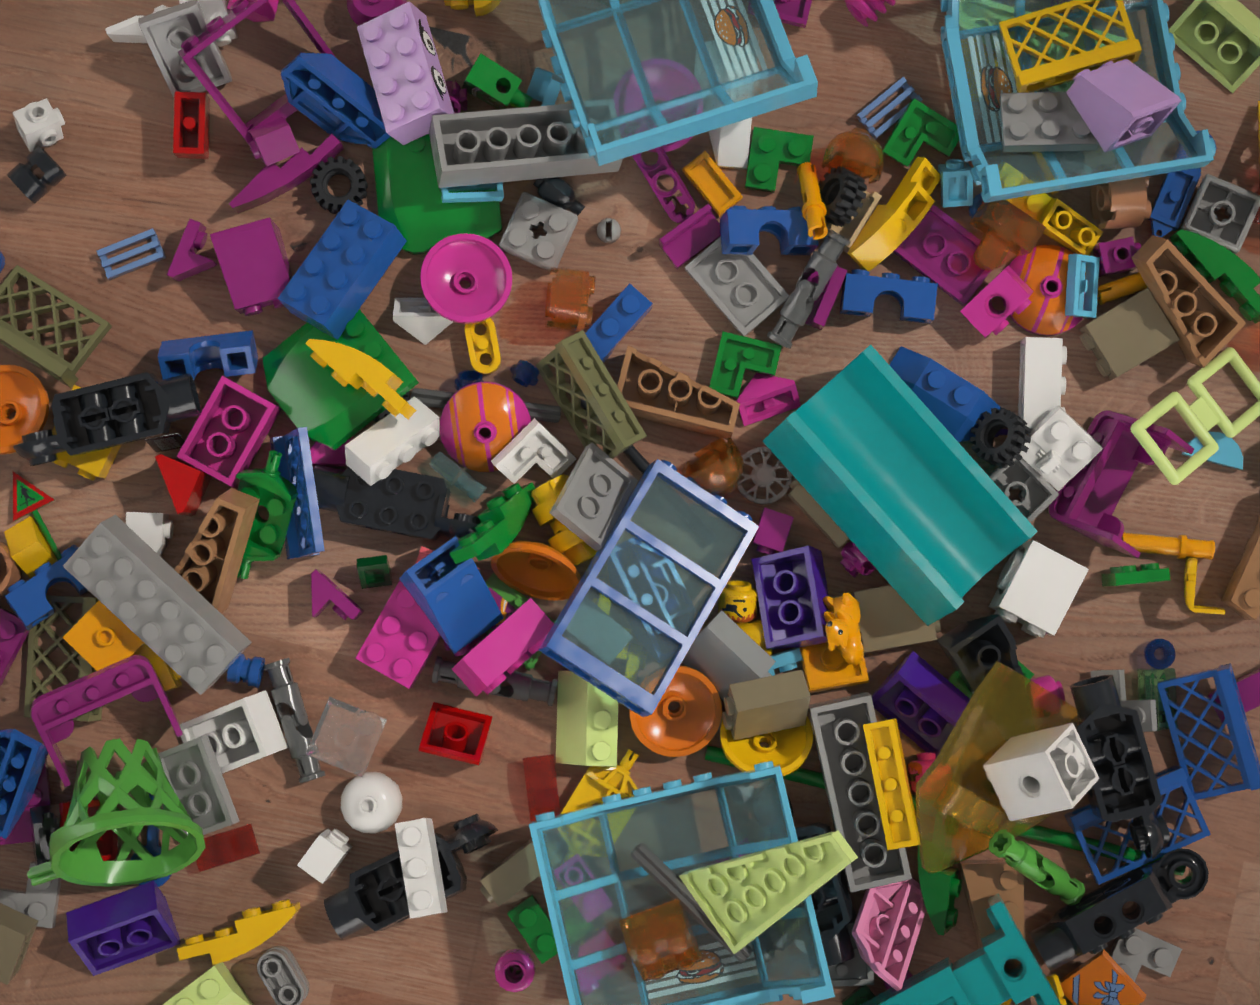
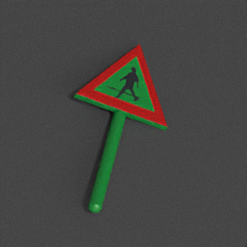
M13 472V522L32 513L57 561L62 559L61 553L37 510L53 502L54 499Z

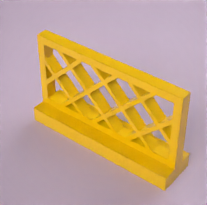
M1072 0L999 22L998 26L1016 79L1018 93L1036 92L1073 81L1074 77L1085 69H1090V71L1098 69L1109 61L1116 63L1128 59L1132 63L1137 62L1142 48L1139 39H1135L1123 0H1114L1116 10L1112 17L1096 10L1100 1L1104 0ZM1079 8L1089 13L1082 26L1066 18L1070 10ZM1092 15L1108 23L1102 35L1086 28ZM1049 17L1059 22L1053 34L1037 28L1041 19ZM1063 24L1078 31L1072 44L1056 37ZM1114 25L1124 30L1127 40L1116 43L1106 38V35L1111 26ZM1020 26L1029 32L1023 43H1020L1010 38L1008 29ZM1033 33L1049 40L1042 53L1026 46ZM1082 34L1098 41L1093 50L1084 51L1076 47ZM1052 42L1068 50L1063 59L1055 60L1046 56ZM1014 47L1019 49L1017 54L1015 53ZM1022 52L1038 58L1034 67L1021 71L1018 59Z
M897 718L863 724L887 850L920 845V834Z

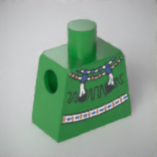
M481 53L461 89H467L469 94L498 110L506 109L508 105L514 108L528 107L533 99L518 89L522 82L519 77ZM496 86H503L506 89V93H500Z

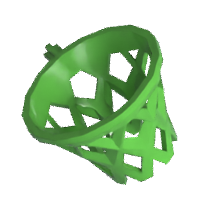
M112 739L105 742L99 758L92 747H88L81 752L80 760H77L76 778L67 819L63 827L50 835V861L31 867L30 871L27 872L28 878L31 879V885L36 886L57 878L89 886L111 887L139 884L176 873L199 858L206 848L203 830L198 824L193 822L174 792L164 773L157 748L152 749L148 741L137 739L131 753L121 739ZM115 752L125 766L122 771H117L113 777L106 768ZM144 756L147 761L141 764ZM149 793L154 796V800H151ZM97 795L100 806L95 815L89 817L87 813L88 804ZM120 804L127 810L120 811L117 805ZM144 825H153L163 831L161 854L153 857L137 839ZM107 830H113L124 841L114 861H103L96 845L97 840ZM170 836L180 843L171 850H169ZM80 841L73 852L69 850V847L75 842ZM131 850H133L142 860L126 859Z

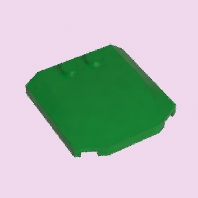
M429 134L405 145H402L390 136L376 149L372 148L378 215L394 224L407 242L402 247V250L413 255L427 254L436 243L455 234H475L488 239L502 232L500 201L442 203L441 188H438ZM496 190L449 191V193L490 192Z
M360 309L353 319L347 323L346 329L338 340L306 323L262 358L267 390L297 428L307 427L310 440L322 443L333 450L338 449L385 411L386 408L381 405L385 399L379 394L373 397L362 386L358 390L349 383L346 387H343L331 376L335 371L328 364L323 368L310 356L314 351L305 344L309 339L340 343L355 348L382 363L403 381L396 390L401 397L419 383Z

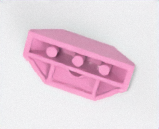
M913 878L866 889L852 930V936L861 958L874 973L896 991L902 989L926 913L920 884Z

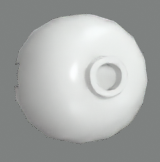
M366 772L354 777L345 786L341 795V811L344 819L353 829L362 833L376 834L387 830L396 822L402 811L403 797L399 786L391 778L380 772Z

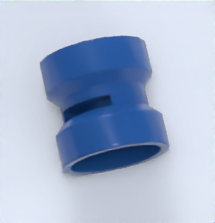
M241 654L228 668L227 682L238 684L243 680L248 686L259 688L264 673L265 658L255 656L252 659L248 658L246 660L245 655Z

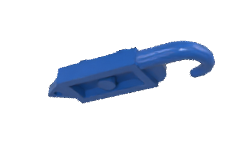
M1180 145L1173 160L1187 158ZM1201 168L1166 173L1152 206L1151 216L1148 219L1151 222L1152 235L1163 237L1171 230L1176 231L1179 228L1201 176Z

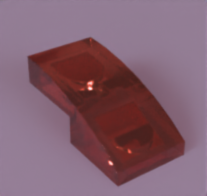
M554 754L523 758L531 822L536 821L535 815L554 811L555 816L560 815L561 809Z
M247 824L205 837L206 848L196 860L198 871L201 872L259 854L260 851L252 825Z

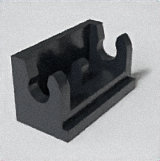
M59 803L30 808L36 866L50 861V835L60 828L61 822Z

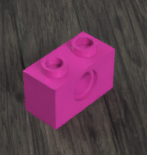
M1008 265L960 312L985 338L991 332L997 335L1009 324L1006 318L1013 311L1019 315L1032 303L1028 297L1034 291ZM995 296L1002 297L1006 301V309L1003 311L994 309L991 303L992 298Z

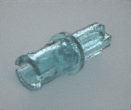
M442 452L437 453L430 462V467L451 482V487L456 486L470 497L473 502H476L487 489L486 486H483L466 472L467 468L459 467Z

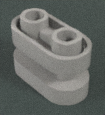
M278 945L271 947L260 957L257 964L258 974L277 1005H300L307 997L310 987L292 952L288 948Z

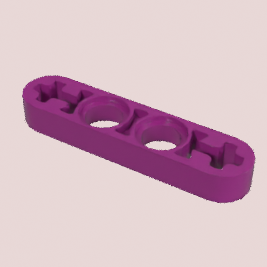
M646 120L633 124L634 126L638 124L641 126V130L638 133L651 129ZM630 126L620 128L621 138L631 136L627 133ZM662 146L654 148L658 153V161L654 164L645 163L641 157L642 153L632 155L672 221L682 223L694 214L695 202ZM663 174L671 176L674 180V187L670 190H662L657 184L658 177ZM677 190H680L681 193L676 198L681 205L687 204L689 206L686 210L687 215H683L681 212L676 214L674 210L677 204L672 197L670 201H667L666 197H670Z

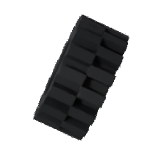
M338 156V159L329 157L325 163L321 161L318 164L320 167L312 172L314 177L310 179V184L312 185L311 192L319 205L332 214L338 213L347 200L361 206L363 204L362 199L367 196L366 188H368L366 177L361 168L349 158L346 160L342 156ZM335 175H345L350 180V190L344 196L336 197L328 191V182Z
M837 166V169H831V173L827 172L824 175L825 180H820L818 184L820 186L821 200L827 210L825 221L837 227L845 226V223L849 224L852 221L851 216L856 217L858 215L856 211L858 207L862 209L863 203H861V200L866 199V193L863 191L867 190V185L864 184L866 181L861 176L844 167Z
M1000 407V410L992 408L991 414L985 411L982 414L984 419L980 420L978 418L976 421L979 425L978 428L972 427L971 433L975 435V437H970V443L974 444L971 447L972 450L977 453L978 457L995 467L996 465L1005 467V464L1009 466L1014 465L1013 459L1015 458L1020 461L1023 458L1020 452L1024 451L1027 453L1029 449L1024 444L1031 442V437L1026 435L1031 433L1030 428L1026 426L1025 420L1005 408ZM1007 427L1008 435L1005 442L999 447L994 448L993 439L996 433L1002 428Z

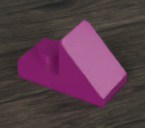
M189 218L167 273V276L179 282L217 265L213 260L196 254L198 249H203L208 236L205 232L206 227L202 223Z
M315 569L311 573L312 617H318L331 602L335 604L332 609L344 620L348 617L356 620L364 612L322 571Z

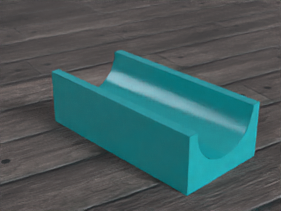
M871 344L807 402L791 413L763 440L766 446L927 626L957 610L964 603L963 596L986 573L1038 532Z

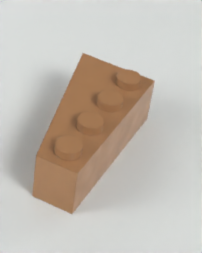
M1152 235L1131 257L1146 286L1180 339L1177 342L1188 362L1204 368L1246 324L1239 314L1168 239Z
M627 346L617 387L635 417L731 440L740 403L706 385L703 386L691 380L689 376L668 368L662 362L652 357H647L632 346Z
M233 488L216 498L200 525L198 533L185 550V555L174 569L221 614L229 607L260 500Z
M1260 514L1253 534L1245 545V551L1240 563L1236 566L1221 599L1224 604L1244 620H1256L1260 615Z
M1005 859L956 860L973 928L975 929L978 947H983L982 938L996 931L987 916L986 909L989 908L987 899L998 893L1025 939L1024 875L1011 868L1005 862ZM1009 959L1005 962L1004 967L1014 969L1019 965L1020 961Z

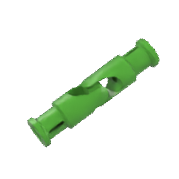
M999 830L993 835L989 842V850L998 858H1004L1011 868L1032 880L1048 893L1060 896V900L1067 905L1072 906L1080 902L1085 894V887L1082 882L1076 878H1070L1066 870L1044 857L1027 843L1015 840L1014 835L1007 830Z

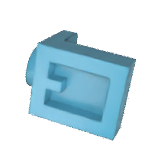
M536 67L526 94L533 99L541 101V106L555 105L563 78L561 75H555L553 72Z
M949 159L946 161V164L938 165V172L941 175V206L943 208L973 206L971 166L962 159Z
M795 647L771 655L770 657L776 662L768 672L773 676L775 675L774 669L779 668L780 673L797 668L796 662L803 660L800 649Z

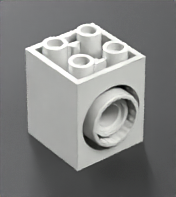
M1034 540L1026 541L1020 545L1018 550L1012 553L997 581L998 589L989 607L996 610L994 614H999L1003 621L1015 624L1016 622L1023 625L1021 630L1036 638L1038 636L1044 638L1045 635L1055 636L1089 569Z
M1073 723L1011 737L983 765L986 776L991 782L1009 821L1072 809L1100 779Z

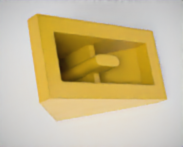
M32 516L4 531L12 559L30 579L36 576L34 571L47 562L54 564L57 562L53 551Z

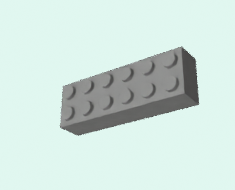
M614 100L583 102L589 121L594 126L617 119ZM572 104L432 115L429 129L438 188L618 172L623 159L598 166L594 156L589 157L580 127L574 129L569 111L573 110ZM616 129L598 135L601 145L621 139L620 130Z
M116 515L102 521L63 565L71 575L200 695L214 685L252 643Z
M865 692L809 705L808 712L835 831L839 830L858 856L856 860L843 869L850 893L912 879L905 848L887 850L863 724L877 722L871 695Z

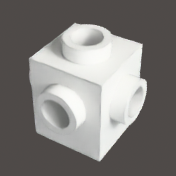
M47 98L39 102L29 103L24 108L13 112L17 130L30 152L38 146H51L64 138L61 126L65 125L63 116L58 108L53 109Z

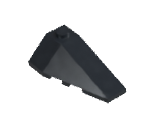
M999 614L963 622L937 639L949 661L1005 743L1011 737L1027 734L1034 730L1028 697L1024 692L1021 678L1023 674L1016 655V642Z

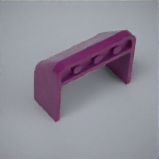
M1106 410L1095 416L1087 430V433L1103 449L1070 479L1060 491H1057L1059 496L1049 505V514L1061 524L1103 546L1139 558L1141 553L1121 539L1124 533V525L1121 520L1112 516L1138 463L1144 465H1154L1155 463L1131 432V425L1138 419ZM1152 424L1146 429L1164 455L1168 447L1192 454L1194 451L1192 446L1168 428Z
M141 655L130 656L45 693L33 701L31 705L32 720L65 787L71 785L68 766L56 743L71 735L74 729L73 718L131 693L136 700L141 702H149L159 698L176 736L183 735L169 698L152 664L146 657Z

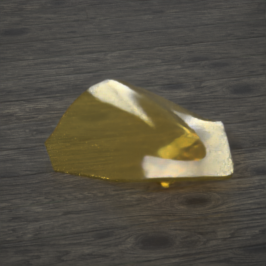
M998 661L976 689L937 758L916 784L917 828L921 843L919 845L922 867L928 873L939 872L989 850V842L999 830H1007L1016 838L1052 814L1048 813L1009 821L991 782L986 776L983 765L1011 737L1068 724L1078 715L1077 710L1061 698Z

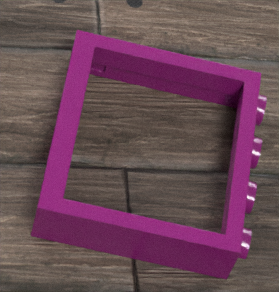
M268 0L236 1L230 7L232 11L223 18L218 16L211 20L205 26L207 29L198 37L192 35L181 44L182 49L178 51V54L247 143L253 141L249 131L281 117L286 119L298 109L288 102L285 93L244 124L193 57ZM281 0L319 53L332 54L335 57L294 0Z

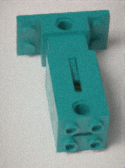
M998 893L987 899L989 903V908L986 909L987 916L996 931L981 939L983 947L954 963H951L949 957L906 979L901 990L896 991L894 988H890L861 1005H1000L1011 998L1015 1005L1032 996L1036 998L1035 1000L1038 1005L1062 1004ZM1009 959L1020 961L1019 965L1014 969L1004 967L1005 962Z

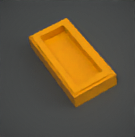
M706 151L702 152L681 170L719 218L727 209L735 206L743 199V196Z

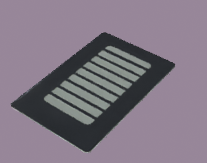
M178 433L145 439L156 453L182 448L185 442Z

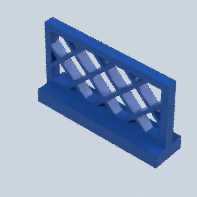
M300 427L284 436L270 438L271 450L282 453L278 471L281 472V476L294 484L298 492L285 538L287 559L320 555V552L325 551L307 427Z
M1232 664L1220 665L1215 669L1157 682L1179 765L1183 767L1188 777L1186 781L1195 800L1245 789H1251V791L1260 789V763ZM1214 678L1217 689L1211 699L1195 690L1201 679ZM1193 681H1195V682L1193 683L1192 687H1190V686L1184 684V683H1188V682H1193ZM1178 685L1188 691L1181 705L1168 699L1167 687ZM1191 694L1208 703L1200 717L1183 708ZM1217 695H1219L1221 704L1214 701ZM1211 705L1224 713L1225 719L1219 728L1203 719ZM1171 707L1177 709L1174 716ZM1180 712L1197 721L1189 735L1176 727L1175 720ZM1200 723L1216 732L1208 746L1192 737ZM1226 724L1228 727L1229 734L1223 731V728ZM1219 735L1232 741L1233 749L1228 757L1212 749ZM1179 736L1186 739L1183 745H1181ZM1188 742L1205 750L1197 764L1185 758L1183 750ZM1208 753L1224 761L1217 775L1200 767ZM1234 754L1236 755L1238 764L1231 760ZM1229 764L1240 771L1243 782L1229 784L1220 777ZM1188 766L1194 769L1191 775L1189 773ZM1197 771L1213 780L1207 790L1195 792L1192 779ZM1216 783H1219V784L1222 785L1221 787H1216V788H1214V786L1216 785Z
M1175 765L1155 774L1160 794L1163 795L1162 803L1159 805L1155 817L1162 815L1164 807L1179 812V816L1174 829L1168 828L1169 832L1172 833L1170 842L1152 860H1149L1143 851L1141 857L1137 860L1131 861L1124 858L1123 855L1128 841H1133L1132 837H1130L1129 825L1125 834L1110 829L1111 821H1107L1105 827L1099 825L1098 823L1105 820L1092 813L1090 804L1064 815L1079 842L1098 885L1158 859L1169 851L1182 848L1211 835L1186 781L1188 777L1183 767ZM1181 787L1185 796L1181 809L1166 804L1170 791ZM1188 805H1189V807H1190V809H1191V811H1192L1193 814H1191V813H1189V812H1186V811H1187V808H1188ZM1187 815L1195 818L1200 831L1189 836L1180 833L1179 830L1184 816ZM1092 826L1103 829L1098 847L1086 843L1081 831ZM1108 832L1123 837L1118 855L1102 849ZM1177 835L1184 837L1183 839L1176 841ZM1089 848L1096 850L1094 857ZM1104 853L1116 858L1112 870L1101 875L1096 864L1100 854ZM1121 860L1127 862V864L1119 867Z

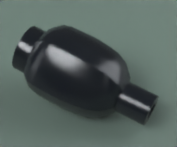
M561 177L536 179L533 183L537 188L538 195L551 204L563 209H569L577 216L585 207L576 200L574 189Z

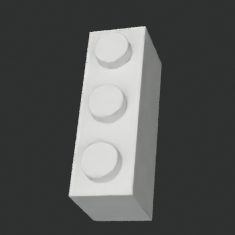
M1025 337L1020 341L1018 416L1026 421V426L1030 428V431L1057 405L1061 407V395H1065L1066 377H1062V365H1065L1067 361V347L1062 346L1063 338Z
M415 396L407 401L417 410L409 420L400 413L396 417L390 413L345 445L346 465L370 486L378 480L388 477L392 470L403 462H409L417 452L426 446H431L440 437L439 416Z
M421 818L395 823L410 919L448 912L432 819Z

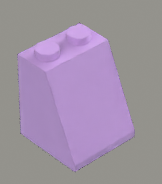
M1128 59L1116 63L1109 61L1098 69L1092 71L1085 69L1074 77V83L1066 92L1105 153L1152 136L1181 102L1178 95Z

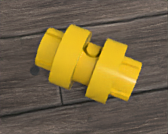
M563 474L532 491L531 496L537 507L532 509V512L540 527L550 524L555 536L547 540L549 545L565 555L576 566L594 557L597 551L550 514L554 503L569 476Z

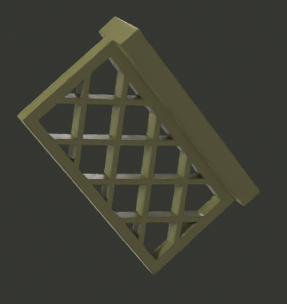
M18 265L15 266L0 285V304L9 302L10 314L0 316V343L61 383L72 388L78 381L75 374L105 337L112 325ZM21 276L27 279L29 290L14 293L13 286ZM49 293L52 304L37 308L36 296ZM29 297L31 309L16 312L15 300ZM73 308L75 319L60 322L58 310ZM53 312L54 324L39 327L38 315ZM32 316L33 329L19 331L17 320ZM95 322L100 325L93 335L83 337V324ZM76 326L77 339L62 342L61 329ZM55 331L56 343L42 346L40 334ZM78 346L79 354L72 363L64 360L63 349Z
M584 330L561 340L555 345L556 348L535 365L584 448L592 442L596 446L599 444L603 446V452L614 459L647 436ZM548 364L556 368V377L551 372ZM565 373L571 375V384L565 382ZM566 392L571 394L572 403L566 397ZM581 399L586 401L587 410L581 408ZM581 417L587 420V429L581 422ZM596 425L602 428L603 437L597 434Z
M46 595L47 601L55 608L56 612L47 621H42L40 628L38 624L29 631L24 717L32 718L31 705L35 697L41 692L43 694L50 692L46 687L56 677L63 685L70 683L62 672L71 663L79 670L76 680L96 672L77 651L74 653L70 651L64 644L65 640L62 637L98 602L97 598ZM57 602L66 603L61 607ZM73 603H83L82 617L74 623L65 611ZM61 616L70 628L59 638L50 625ZM44 631L55 641L45 652L38 645V637ZM57 647H60L68 659L57 668L48 656ZM44 661L53 673L42 683L36 676V668ZM102 706L73 718V720L86 722L100 721L102 718Z

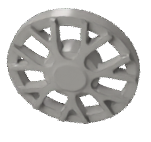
M757 447L746 452L740 458L735 469V481L738 490L746 499L757 504H770L779 500L786 494L789 489L788 485L792 481V474L788 469L787 478H776L775 470L786 467L779 465L780 460L774 467L767 464L771 453L774 454L768 447ZM761 452L763 463L755 465L751 455ZM763 452H768V455L765 457ZM743 463L753 467L751 475L740 472ZM739 475L744 476L745 478L740 481ZM752 479L755 486L746 492L741 483ZM787 480L786 485L784 486L781 483V481ZM774 481L783 488L778 495L769 487ZM758 487L766 488V499L756 498ZM752 491H754L753 497L749 495V493ZM769 493L774 497L768 499Z

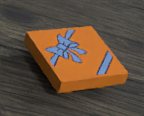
M1104 949L1060 979L1063 993L1073 1005H1139L1146 999V994Z

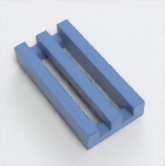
M903 76L858 113L856 117L876 140L899 121L909 103L877 130L873 127L874 124L908 96L911 100L915 98L919 102H922L923 99L914 92L915 89L908 85L907 80ZM900 88L904 90L902 94L869 121L867 120L866 116Z
M153 228L96 251L101 259V264L105 269L108 280L166 258L156 231ZM152 239V242L144 244L142 246H139L137 248H134L112 258H107L108 255H111L133 245L139 244L146 240ZM156 249L157 253L114 270L111 268L114 264Z

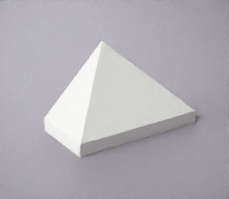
M395 298L393 321L424 345L453 323V321L435 312L425 298Z

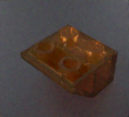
M678 898L619 920L627 951L645 982L660 979L665 974L679 969L690 968L695 963L703 961L687 914Z

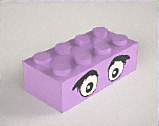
M409 1L357 27L385 130L388 135L402 145H405L429 134L432 115L454 113L427 17L423 12Z

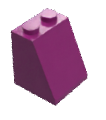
M270 217L210 234L226 285L237 312L240 314L244 313L245 316H253L262 313V308L274 305L275 308L285 307L278 297L293 275L280 228Z

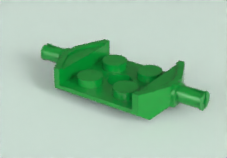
M269 451L265 468L243 470L236 475V478L240 479L238 491L260 499L258 507L262 505L269 512V519L264 520L260 517L257 507L237 576L241 579H248L252 562L273 561L281 556L298 492L294 484L281 476V472L278 471L282 453H278V451Z

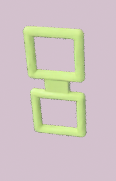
M1232 347L1223 350L1204 368H1201L1188 379L1187 385L1197 397L1190 405L1186 403L1178 392H1172L1131 425L1130 429L1133 435L1172 485L1179 484L1218 451L1219 446L1208 432L1212 427L1217 424L1226 437L1233 438L1260 416V382ZM1228 362L1258 400L1232 423L1202 384ZM1173 407L1204 446L1177 469L1174 468L1146 431L1149 426Z

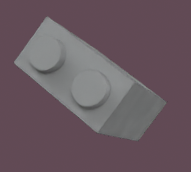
M722 610L697 635L682 661L685 666L696 669L708 677L714 684L723 702L724 697H728L729 684L772 676L768 670L776 662Z

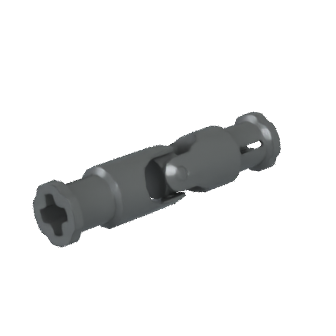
M828 228V234L818 251L813 252L796 283L794 292L791 293L779 312L781 317L773 331L768 332L767 336L770 339L791 349L793 345L791 341L800 326H804L813 309L815 300L819 298L838 266L836 261L844 247L850 245L851 241ZM815 271L819 275L818 284L807 280Z
M437 656L432 683L442 681L457 684V688L470 690L452 670L457 663L445 661L442 657ZM505 671L503 673L507 677L505 681L511 685L501 686L500 684L489 693L522 701L532 699L547 702L548 706H553L558 680L546 681L536 679L531 674L516 671L509 675Z
M290 658L264 665V669L268 671L273 686L271 694L285 733L291 758L296 760L300 773L299 782L304 783L326 774L324 770H321L316 755L318 747L308 721L298 683L294 682L289 668ZM290 707L294 710L295 714L290 715Z

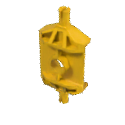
M628 748L620 765L617 764V767L589 766L561 814L590 807L595 803H603L602 797L618 793H620L621 799L633 796L632 790L638 789V787L630 777L631 772L629 770L640 755L634 752L629 760L633 751ZM637 807L607 814L614 844ZM589 818L555 828L567 845V851L557 866L574 854H577L579 857L580 855L606 858L598 820Z

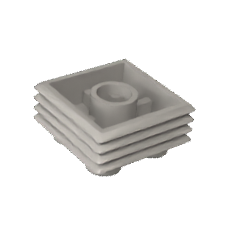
M1207 174L1202 179L1180 229L1211 239L1232 253L1237 254L1260 207V195ZM1222 207L1226 209L1225 215L1228 216V219H1223L1220 222L1216 219L1217 215L1214 214V211H1218Z
M523 192L499 243L500 249L554 273L577 225L578 216L527 192ZM543 226L546 236L540 235L538 239H534V233L531 230Z
M1014 458V465L1009 466L1005 464V467H997L989 477L1008 498L1010 496L1009 488L1020 489L1021 492L1018 494L1020 501L1012 500L1011 502L1031 523L1059 494L1023 458L1020 461Z

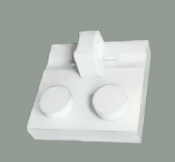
M1057 405L1028 434L1031 437V442L1024 445L1029 449L1027 453L1021 451L1020 455L1057 491H1060L1103 448Z

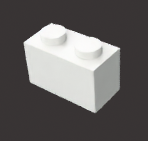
M334 828L333 831L326 829L319 834L297 866L323 884L331 877L353 846L347 843L349 838L338 829Z

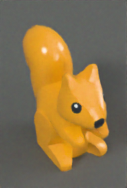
M843 593V596L836 598L825 596L823 597V602L829 609L824 612L826 620L825 632L829 651H833L839 646L844 660L849 664L858 665L864 658V648L859 628L861 617L859 601L849 593Z

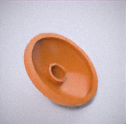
M0 365V455L16 452L13 446L23 443V435L42 431L49 413V398L44 384L31 371L16 365ZM16 412L15 417L9 420L10 414Z
M515 541L510 543L502 553L491 558L492 570L502 582L520 593L538 599L552 601L569 599L581 579L580 573L571 560L555 548L539 542Z
M680 665L653 714L641 717L629 709V717L635 735L644 746L663 756L681 757L699 751L712 740L721 722L722 704L717 689L708 677L696 669ZM667 666L649 673L638 685L652 693ZM673 701L679 703V707L676 710L668 708V705Z

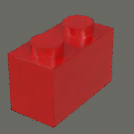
M175 91L173 154L177 158L209 159L210 98L203 92Z

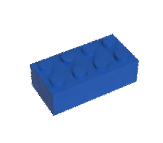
M347 200L278 299L293 315L338 340L346 329L347 323L353 319L407 241L394 224Z

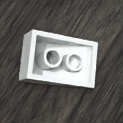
M266 690L180 724L183 733L180 737L183 743L206 734L208 735L222 774L288 748Z

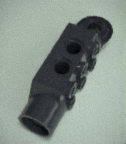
M145 372L55 394L51 408L57 435H53L51 429L23 435V443L14 445L13 448L21 457L29 460L30 466H36L58 460L57 453L65 451L70 456H77L169 433L171 422L201 415L200 401L194 380L190 373L159 380L153 373Z
M315 465L313 469L319 509L338 512L340 522L347 525L436 541L441 535L451 537L450 540L456 536L459 540L467 534L476 533L475 527L481 523L479 517L455 513L454 519L448 518L451 491L444 478L394 469L388 477L380 479L370 486L349 467L346 470Z
M1101 675L1070 685L1078 715L1069 723L1074 724L1100 778L1087 792L1092 813L1101 819L1111 822L1133 819L1129 828L1134 845L1139 852L1143 851L1145 856L1152 860L1161 852L1163 844L1170 842V834L1164 818L1161 815L1155 817L1154 810L1162 803V798L1138 712L1129 707L1121 706L1113 675Z
M773 782L766 788L762 798L755 800V806L762 826L770 825L773 835L770 839L788 837L776 783ZM787 793L788 801H789V805H790V809H791V813H792V817L794 818V812H793L791 800H790L789 795H788V793ZM820 822L795 828L798 841L831 832L830 825ZM842 870L811 894L828 966L856 957L847 924L856 917ZM802 901L796 907L805 906L804 901ZM807 916L786 919L790 936L806 940L813 968L818 969L819 964Z
M478 814L454 824L455 832L444 837L441 834L435 833L446 899L466 890L467 876L457 852L463 849L464 854H468L492 842L489 836L498 831L492 823L481 820ZM399 850L351 873L348 888L324 899V907L329 921L340 938L343 939L368 926L374 931H383L410 918Z
M1179 848L1169 851L1160 860L1135 868L1083 896L1079 903L1060 908L1049 922L1030 931L1029 934L1050 971L1088 952L1096 954L1105 949L1107 942L1116 937L1119 940L1132 935L1135 932L1134 928L1145 922L1149 925L1160 920L1163 917V912L1173 908L1172 903L1180 899L1186 900L1196 897L1201 893L1208 882L1209 871L1206 862L1198 853L1190 849ZM1179 866H1187L1189 868L1187 877L1181 880L1175 879V869ZM1134 901L1130 908H1122L1126 902ZM1106 916L1103 922L1094 923L1098 917Z

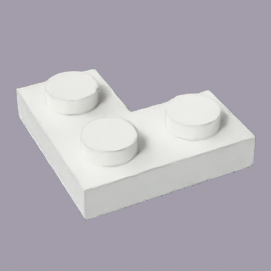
M534 418L491 462L515 484L535 463L554 479L560 476L576 458Z

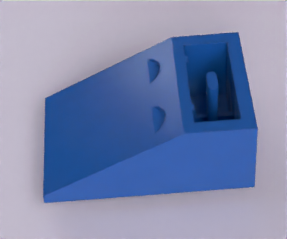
M456 536L407 569L399 578L454 654L504 619L474 560L471 558L455 564L450 552L460 545Z

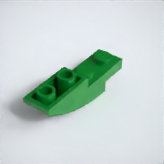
M1180 229L1169 237L1176 249L1208 283L1218 278L1221 282L1219 283L1221 290L1228 297H1233L1240 305L1239 311L1247 320H1252L1255 324L1260 322V295L1254 289L1260 284V277L1250 266L1224 246L1199 234Z
M533 482L523 486L515 483L502 491L504 496L500 495L486 503L488 508L478 515L481 523L475 527L477 532H472L459 539L458 543L460 545L450 552L455 564L474 557L481 561L498 555L512 543L529 514L533 501L531 494L535 489Z
M942 804L934 810L932 832L927 831L919 837L921 844L918 845V874L924 904L937 934L943 936L952 927L956 926L958 909L954 908L955 899L959 897L962 888V879H958L959 868L947 866L951 864L954 848L950 846L951 835L955 834L957 828V817L954 816L955 806Z

